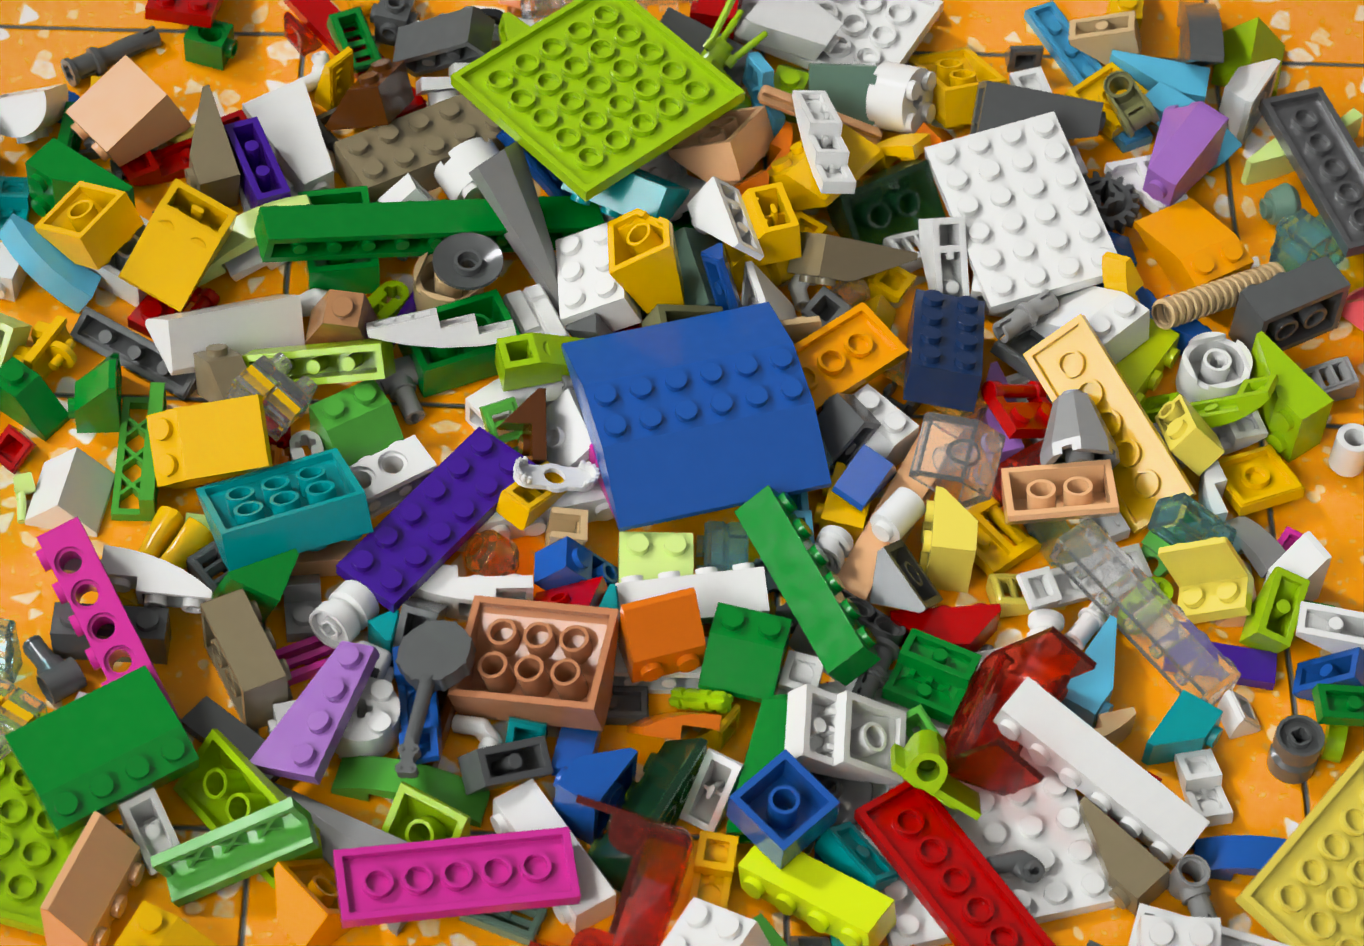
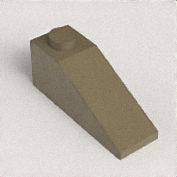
M1085 796L1080 800L1079 812L1106 881L1112 888L1108 894L1114 899V904L1123 910L1128 909L1136 917L1139 903L1150 905L1168 888L1170 869Z

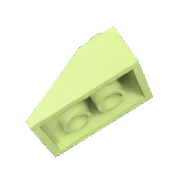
M619 532L618 583H621L622 577L630 575H642L643 580L657 579L659 573L667 571H680L681 576L694 574L693 533Z

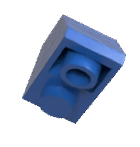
M568 536L535 552L534 584L544 590L600 576L604 577L607 586L617 583L618 567Z

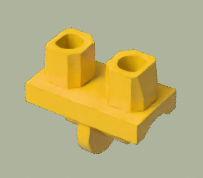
M57 315L51 323L39 320L32 328L31 337L34 342L32 348L19 345L12 353V357L38 373L44 381L53 370L57 371L60 366L72 368L77 362V355L73 351L76 343L73 336L67 330V318Z

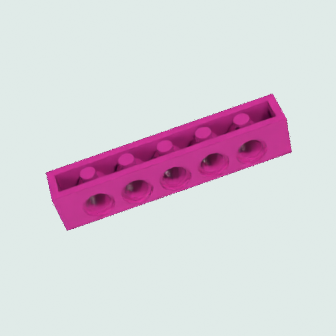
M78 516L37 536L36 538L42 549L36 551V555L45 572L53 570L58 581L53 583L52 587L62 605L69 602L74 614L69 616L68 619L78 638L83 635L86 636L91 647L84 651L93 669L102 668L107 678V681L101 683V685L104 686L146 665L174 713L182 723ZM72 559L82 560L78 571L74 573L64 572V566L68 561ZM90 591L98 593V599L93 605H80V600L85 593ZM105 624L115 626V631L111 637L107 639L97 638V631L101 626ZM121 657L131 658L132 662L128 670L121 673L113 671V665L116 660Z

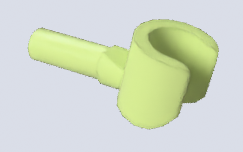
M31 472L18 474L13 478L17 501V523L19 524L25 523L27 502L25 495L36 491Z

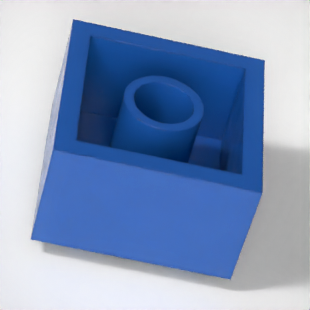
M785 749L729 796L726 817L781 870L837 821L840 801Z

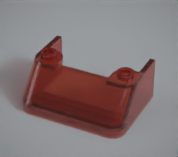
M1054 626L990 653L979 665L943 738L946 743L948 775L958 781L1002 796L1010 793L1015 794L1021 789L1042 782L1044 775L1019 755L1023 745L1016 740L1012 741L1006 738L999 731L998 725L993 720L1027 677H1030L1061 702L1068 693L1067 685L1070 679L1094 670L1097 663Z
M578 795L576 803L613 815L608 830L609 840L617 850L633 855L609 931L598 928L582 929L574 936L570 946H661L665 940L694 851L692 835L685 828L591 796ZM543 939L530 940L529 946H561Z

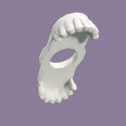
M524 456L523 458L519 457L516 459L513 466V479L518 485L524 488L545 489L556 493L564 491H589L597 483L600 475L596 464H591L590 461L586 462L585 460H581L578 467H566L554 463L534 465L528 464V458ZM548 472L557 473L563 477L564 482L552 483L545 478L544 474Z

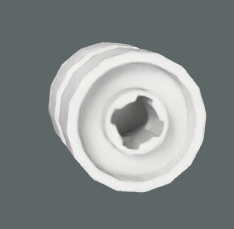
M345 580L329 596L328 601H323L310 614L309 624L315 636L323 644L336 649L341 641L351 642L360 631L367 627V620L379 615V604L374 594L365 585L358 581Z

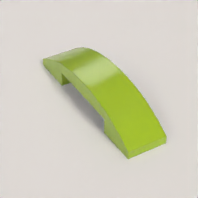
M1277 374L1246 379L1235 395L1191 402L1190 404L1210 428L1223 426L1242 419L1260 408L1270 399L1279 382ZM1179 392L1146 398L1142 407L1152 423H1157L1154 417L1158 415L1162 406L1169 401H1173L1179 395Z

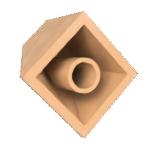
M126 55L65 111L74 121L70 128L84 142L90 138L94 142L91 148L103 161L111 158L119 167L183 133L192 126L171 98Z

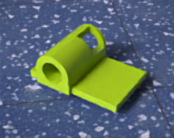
M930 729L918 731L909 739L904 748L894 742L890 748L891 770L903 777L912 786L935 796L947 807L960 810L975 820L979 819L981 816L979 793L948 775L946 743L938 732Z

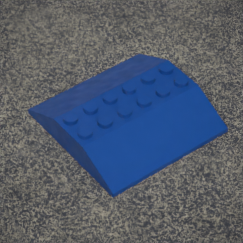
M769 302L561 344L619 532L742 506L767 485L780 494L785 491L789 496L831 487L830 473L810 389L793 341Z

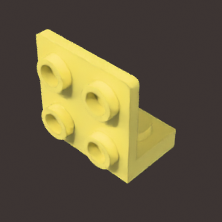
M1212 537L1201 541L1177 543L1158 549V557L1179 586L1176 618L1182 626L1251 615L1254 577L1227 537Z

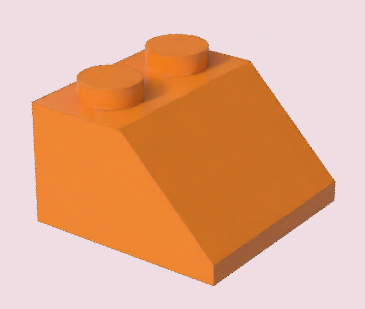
M694 587L621 605L618 648L632 683L640 681L651 682L664 675L676 672L687 673L702 666L706 642Z

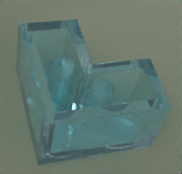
M1302 208L1294 215H1287L1282 218L1276 226L1277 234L1269 251L1271 254L1269 262L1279 263L1285 272L1300 267L1308 260L1315 261L1324 256H1328L1335 266L1344 260L1345 256L1320 214L1314 218Z

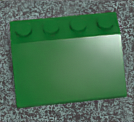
M146 665L4 735L57 839L86 826L94 811L105 816L117 810V804L151 787H154L156 790L199 768L200 758Z

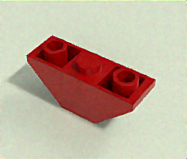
M985 603L957 607L941 605L929 608L921 613L899 609L890 611L889 617L898 626L906 628V633L900 647L903 646L911 629L915 628L972 652H978L997 631L1001 606L1000 604L987 605Z

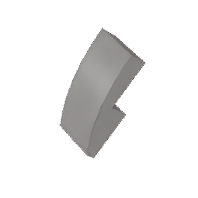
M1239 516L1218 523L1214 527L1220 537H1227L1238 555H1246L1261 578L1266 577L1268 569L1286 552L1269 532L1246 516Z

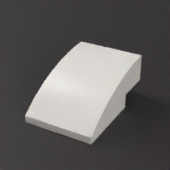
M805 684L788 692L785 749L810 772L853 781L899 785L904 782V779L891 770L890 748L894 742L903 748L905 747L907 712L848 690L840 694H834L813 685Z

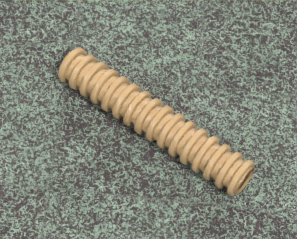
M1268 262L1267 264L1226 276L1223 279H1217L1216 281L1158 299L1152 306V318L1159 328L1168 330L1181 324L1192 322L1195 319H1201L1210 314L1236 307L1239 294L1244 288L1251 284L1257 285L1265 282L1277 273L1285 272V270L1277 262Z

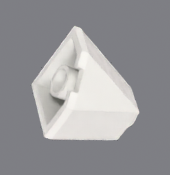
M759 0L734 34L741 39L751 41L761 32L767 31L768 36L759 44L815 61L822 51L829 54L841 39L835 34L843 23L813 0Z

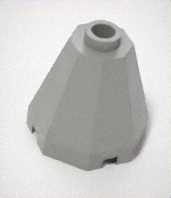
M1078 389L1062 392L1052 404L1040 452V464L1111 459L1113 470L1120 463L1119 450L1093 399L1087 393H1083Z

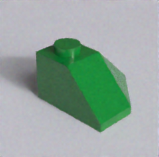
M112 353L75 382V397H68V418L75 419L77 433L119 432L122 400L120 353Z

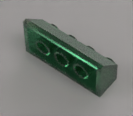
M700 737L665 741L658 753L652 752L645 762L643 768L644 775L640 781L634 780L629 786L624 798L626 803L620 811L615 809L606 824V834L602 840L597 838L592 843L588 855L613 889L630 897L680 819L682 809L707 752V740Z

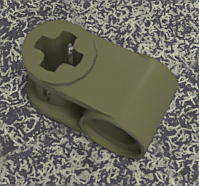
M1115 71L1106 77L1103 87L1108 102L1129 138L1135 136V131L1150 122L1157 123L1160 121L1152 103L1142 93L1128 72ZM1120 90H1127L1122 94H1115Z

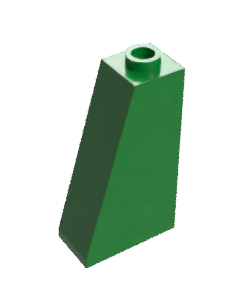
M778 694L771 696L770 699H762L737 789L785 749L788 695ZM728 819L726 834L739 836L738 844H754Z

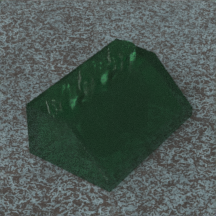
M928 159L902 161L858 179L854 194H841L826 207L832 226L840 237L883 245V239L891 235L919 230L918 219L946 217Z

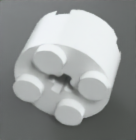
M889 61L881 63L874 72L875 75H879L876 84H869L866 97V113L868 120L875 122L873 126L884 130L911 134L915 133L923 122L932 123L936 114V107L932 104L933 89L937 80L936 73L928 71L923 67Z
M482 137L469 139L448 152L451 158L445 165L441 161L438 163L434 177L449 200L485 199L469 175V172L500 151L489 138L488 142H485Z
M1205 332L1194 336L1181 356L1175 381L1177 392L1184 396L1189 403L1237 394L1243 381L1250 378L1253 366L1252 355L1244 343L1238 339L1235 343L1225 338L1226 334L1220 332Z
M369 677L335 750V753L339 755V759L356 756L382 757L391 749L393 752L397 747L400 733V702L389 681Z

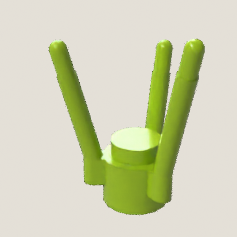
M727 0L709 38L702 46L704 50L700 54L706 60L714 59L722 69L725 66L732 69L740 58L768 36V32L763 31L736 53L731 54L734 48L726 41L739 23L744 11L742 9L738 10L720 37L718 35L736 0Z

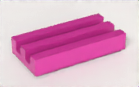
M312 636L279 648L274 652L279 660L282 658L286 660L289 669L303 664L307 665L290 671L292 679L287 682L289 686L313 678L328 658L320 661L318 659L332 654L335 649L323 644L316 636Z

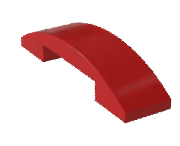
M242 109L221 117L223 126L248 119ZM193 137L154 152L148 151L119 168L129 185H153L171 182L175 178H185L184 170L189 168V154Z

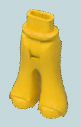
M161 506L152 519L148 532L138 551L163 559L184 570L187 567L186 561L189 556L215 540L209 529L201 522L192 517H189L184 522V518L178 510L169 506ZM131 589L125 593L117 592L123 606L144 607L143 604H138L136 589Z

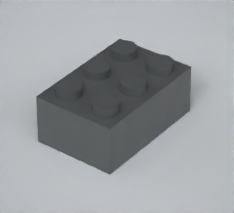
M1328 256L1315 261L1308 260L1300 267L1286 273H1277L1271 279L1257 285L1251 284L1240 292L1228 336L1235 343L1237 339L1244 343L1250 353L1256 334L1260 331H1263L1282 351L1290 349L1338 327L1351 284Z

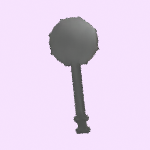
M427 620L401 638L402 641L398 648L396 664L400 673L403 674L406 681L414 687L417 693L404 743L400 744L397 748L401 760L395 765V771L399 778H417L419 775L415 763L422 755L419 743L432 694L435 691H446L471 673L470 670L474 663L476 648L472 638L456 621Z

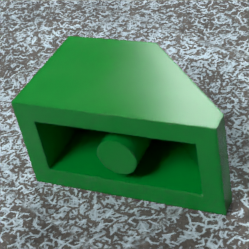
M14 357L10 358L0 367V411L44 441L48 440L70 420L66 409L38 373Z

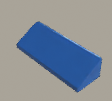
M717 243L702 251L701 258L716 306H722L723 311L742 307L723 243Z

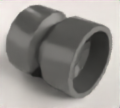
M1291 715L1280 721L1267 754L1268 769L1276 779L1288 784H1300L1311 778L1325 743L1324 731L1314 719L1304 715Z

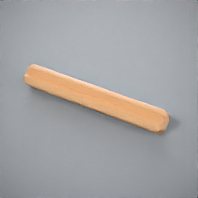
M769 85L761 87L757 98L760 104L796 117L792 94ZM837 112L841 121L846 126L875 145L880 142L883 135L880 128Z

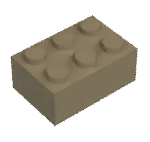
M242 588L201 603L200 609L204 647L241 722L254 731L267 726V720L274 719L273 704L293 700L292 692L287 682L292 677L286 660L284 658L279 660L274 652L277 650V646L270 629L263 630L260 624L262 622V615L256 601L249 602Z

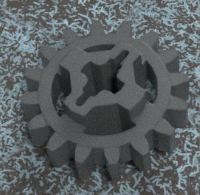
M1093 171L1092 178L1090 179L1085 174H1082L1107 231L1113 232L1116 230L1122 235L1125 232L1126 226L1132 228L1140 209L1138 204L1140 196L1139 194H1133L1134 185L1128 184L1124 186V177L1120 176L1114 180L1112 179L1111 172H1107L1105 177H1100L1097 171Z

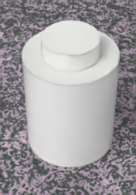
M1348 423L1338 429L1328 460L1330 468L1336 474L1343 477H1354L1363 471V425Z
M899 487L871 516L870 524L873 534L882 542L894 543L900 540L926 512L923 500L911 489Z

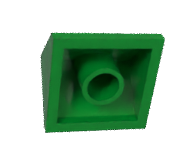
M295 548L227 572L213 592V598L215 599L243 588L249 602L256 601L262 615V623H264L283 595L299 556L297 549Z

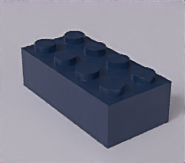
M916 289L908 322L906 347L909 349L905 360L903 400L974 413L982 379L985 301L977 300L971 296L958 297L946 295L937 290L924 291Z

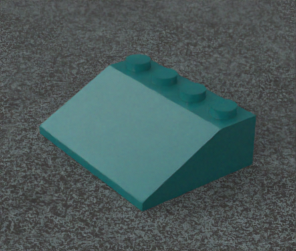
M337 448L196 488L198 499L218 551L229 572L295 548L298 553L319 551L329 544L343 540L353 541L362 537L363 534L373 532L366 493Z

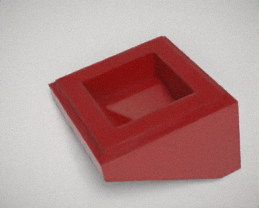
M10 424L7 425L0 435V464L11 473L16 474L36 444L21 429Z

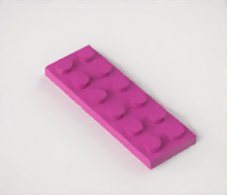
M569 827L333 850L342 928L580 904L581 893Z

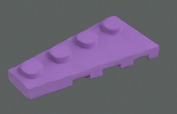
M341 641L250 761L264 774L319 785L380 656L376 647Z

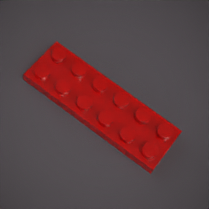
M905 781L855 810L854 819L954 946H1056L935 796Z

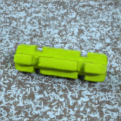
M675 687L671 690V697L668 701L671 706L677 709L687 710L690 708V710L716 711L717 713L726 714L732 710L731 703L734 699L731 694H727L725 691L715 690L712 692L706 689Z

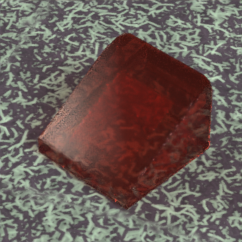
M288 11L284 13V37L301 55L306 56L322 47V43L301 21Z

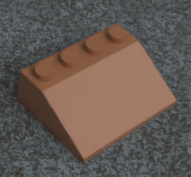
M474 595L465 628L476 648L474 663L470 670V675L450 687L447 694L457 714L500 721H509V717L512 716L547 723L548 726L603 731L612 698L620 611L615 608Z

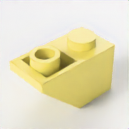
M1181 394L1173 401L1164 404L1158 415L1154 417L1170 452L1198 476L1225 453L1216 433Z

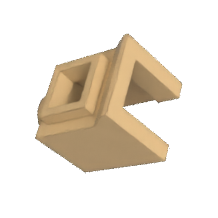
M551 507L545 532V547L566 536L585 547L588 541V510Z

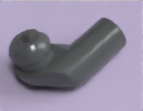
M1024 850L989 856L986 859L998 874L1010 872L1029 883H1036L1045 875L1043 863Z

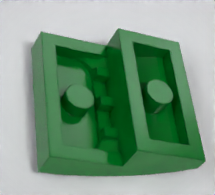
M912 628L898 654L897 662L889 679L883 687L881 698L910 710L921 704L930 718L951 726L973 680L982 655Z

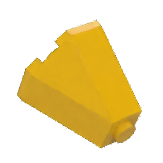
M638 208L607 222L609 274L647 314L657 304L685 305L684 283L673 224L668 219L660 216L659 218L652 217L646 211Z

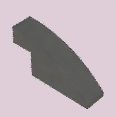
M1179 1L1176 27H1180L1177 62L1203 67H1212L1224 63L1223 30L1217 6L1213 3Z

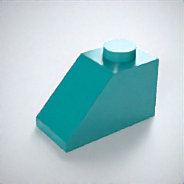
M1183 689L1147 741L1141 762L1146 765L1174 762L1175 754L1204 750L1207 746L1213 748L1223 732V728L1219 726L1223 711Z

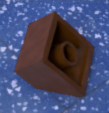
M385 58L371 63V67L365 73L359 75L358 80L344 94L326 124L327 130L389 125L414 99L405 62H391L390 59Z

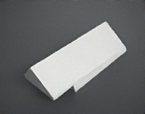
M275 294L148 318L145 321V326L171 376L195 373L193 353L205 351L206 347L212 344H226L241 355L254 349L305 345L300 295Z

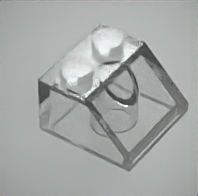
M934 412L925 413L909 477L934 492L936 486L944 487L964 508L990 500L1006 436L978 419Z

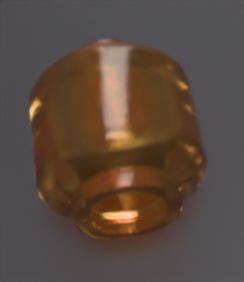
M487 529L474 534L465 546L466 566L475 575L506 576L515 574L519 568L520 552L517 544L496 530Z

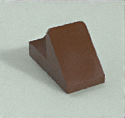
M538 388L496 428V430L523 431L524 434H520L519 453L526 456L536 465H540L547 460L546 388Z

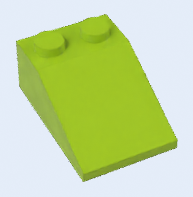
M1260 331L1256 334L1251 351L1253 366L1249 379L1274 374L1278 375L1279 382L1270 399L1257 410L1268 431V436L1265 440L1289 463L1320 444L1334 400L1263 331Z

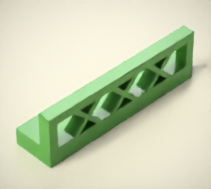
M150 382L149 397H123L111 520L152 521L157 512L159 488L156 485L147 418L138 424L130 417V409L148 410L147 415L167 410L165 383ZM140 435L145 440L144 447L135 453L127 446V443ZM136 464L142 469L141 477L131 482L124 475V472ZM132 493L139 499V509L120 508L121 501Z
M289 797L151 856L150 860L152 868L166 878L172 903L180 907L270 869L279 861H289L319 848L311 813L295 799Z

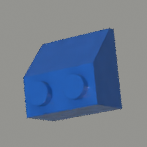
M625 748L577 756L569 768L566 766L562 767L555 777L553 786L556 789L552 806L573 835L592 847L635 792L637 750Z

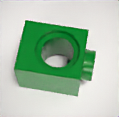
M219 20L214 21L212 28L190 25L183 37L185 61L222 71L229 58L233 59L238 48V40L234 39V25Z

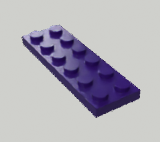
M478 427L373 529V532L366 535L336 565V574L345 580H354L365 585L374 594L379 604L394 613L496 512L501 491L515 482L513 479L515 460L524 456L481 427ZM528 459V464L536 465L534 462Z

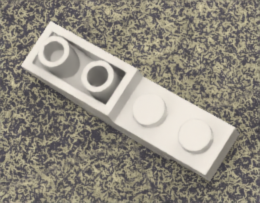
M104 545L102 559L100 560L116 592L125 593L131 589H136L138 604H143L144 607L181 608L187 613L201 614L200 604L214 599L212 590L199 579L163 559L127 548ZM72 559L68 561L64 566V572L74 573L78 571L82 560Z
M443 564L411 597L448 605L445 617L468 620L474 595L533 601V575H471L469 577H458V565Z

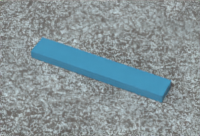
M1054 1L1025 10L1023 18L1073 86H1076L1103 68L1098 60L1069 44V21ZM1145 125L1135 131V136L1131 138L1123 131L1112 139L1122 153H1126L1151 144L1153 134Z

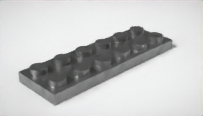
M1320 86L1261 99L1258 107L1259 111L1346 258L1363 254L1364 157L1323 88Z

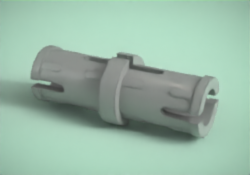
M1045 289L1027 303H1019L1014 307V311L993 324L992 330L997 339L1001 338L1002 343H1006L1025 329L1030 330L1037 326L1039 319L1059 307L1057 297L1054 293L1050 294V290Z

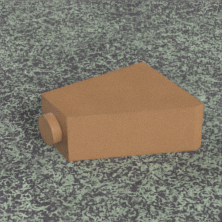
M329 289L310 312L305 345L373 339L368 337L366 323L379 319L365 293Z

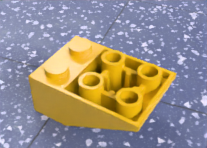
M175 178L150 218L118 278L181 313L232 233L238 213Z

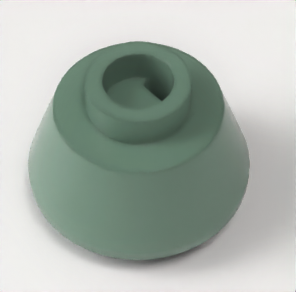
M1282 183L1267 191L1264 198L1259 202L1261 217L1266 219L1270 225L1292 229L1301 218V200L1297 189L1289 183Z

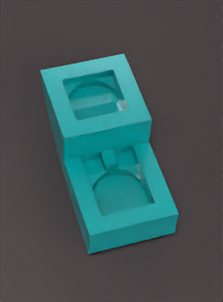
M0 176V229L13 213L29 221L31 201L27 177Z

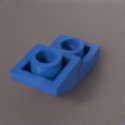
M561 727L553 754L552 768L554 773L551 776H556L564 766L569 768L577 756L598 753L602 731Z

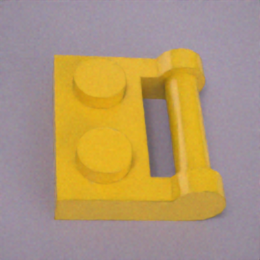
M992 495L968 509L978 520L974 563L987 575L1005 573L1025 558L1030 559L1035 556L1042 546L1034 536L1029 537L1017 524H1005L1004 512L999 508L1000 503ZM990 518L1016 544V546L1014 547L986 519Z

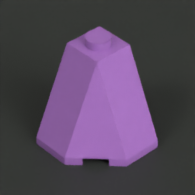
M1203 101L1191 102L1188 106L1184 107L1172 105L1165 108L1142 190L1148 193L1151 198L1160 201L1167 207L1177 202L1217 164L1229 118Z

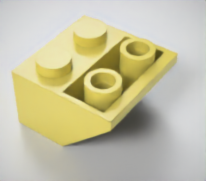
M936 486L934 500L926 501V512L921 530L920 543L923 544L922 551H920L919 565L937 590L968 593L976 554L978 520L944 487Z

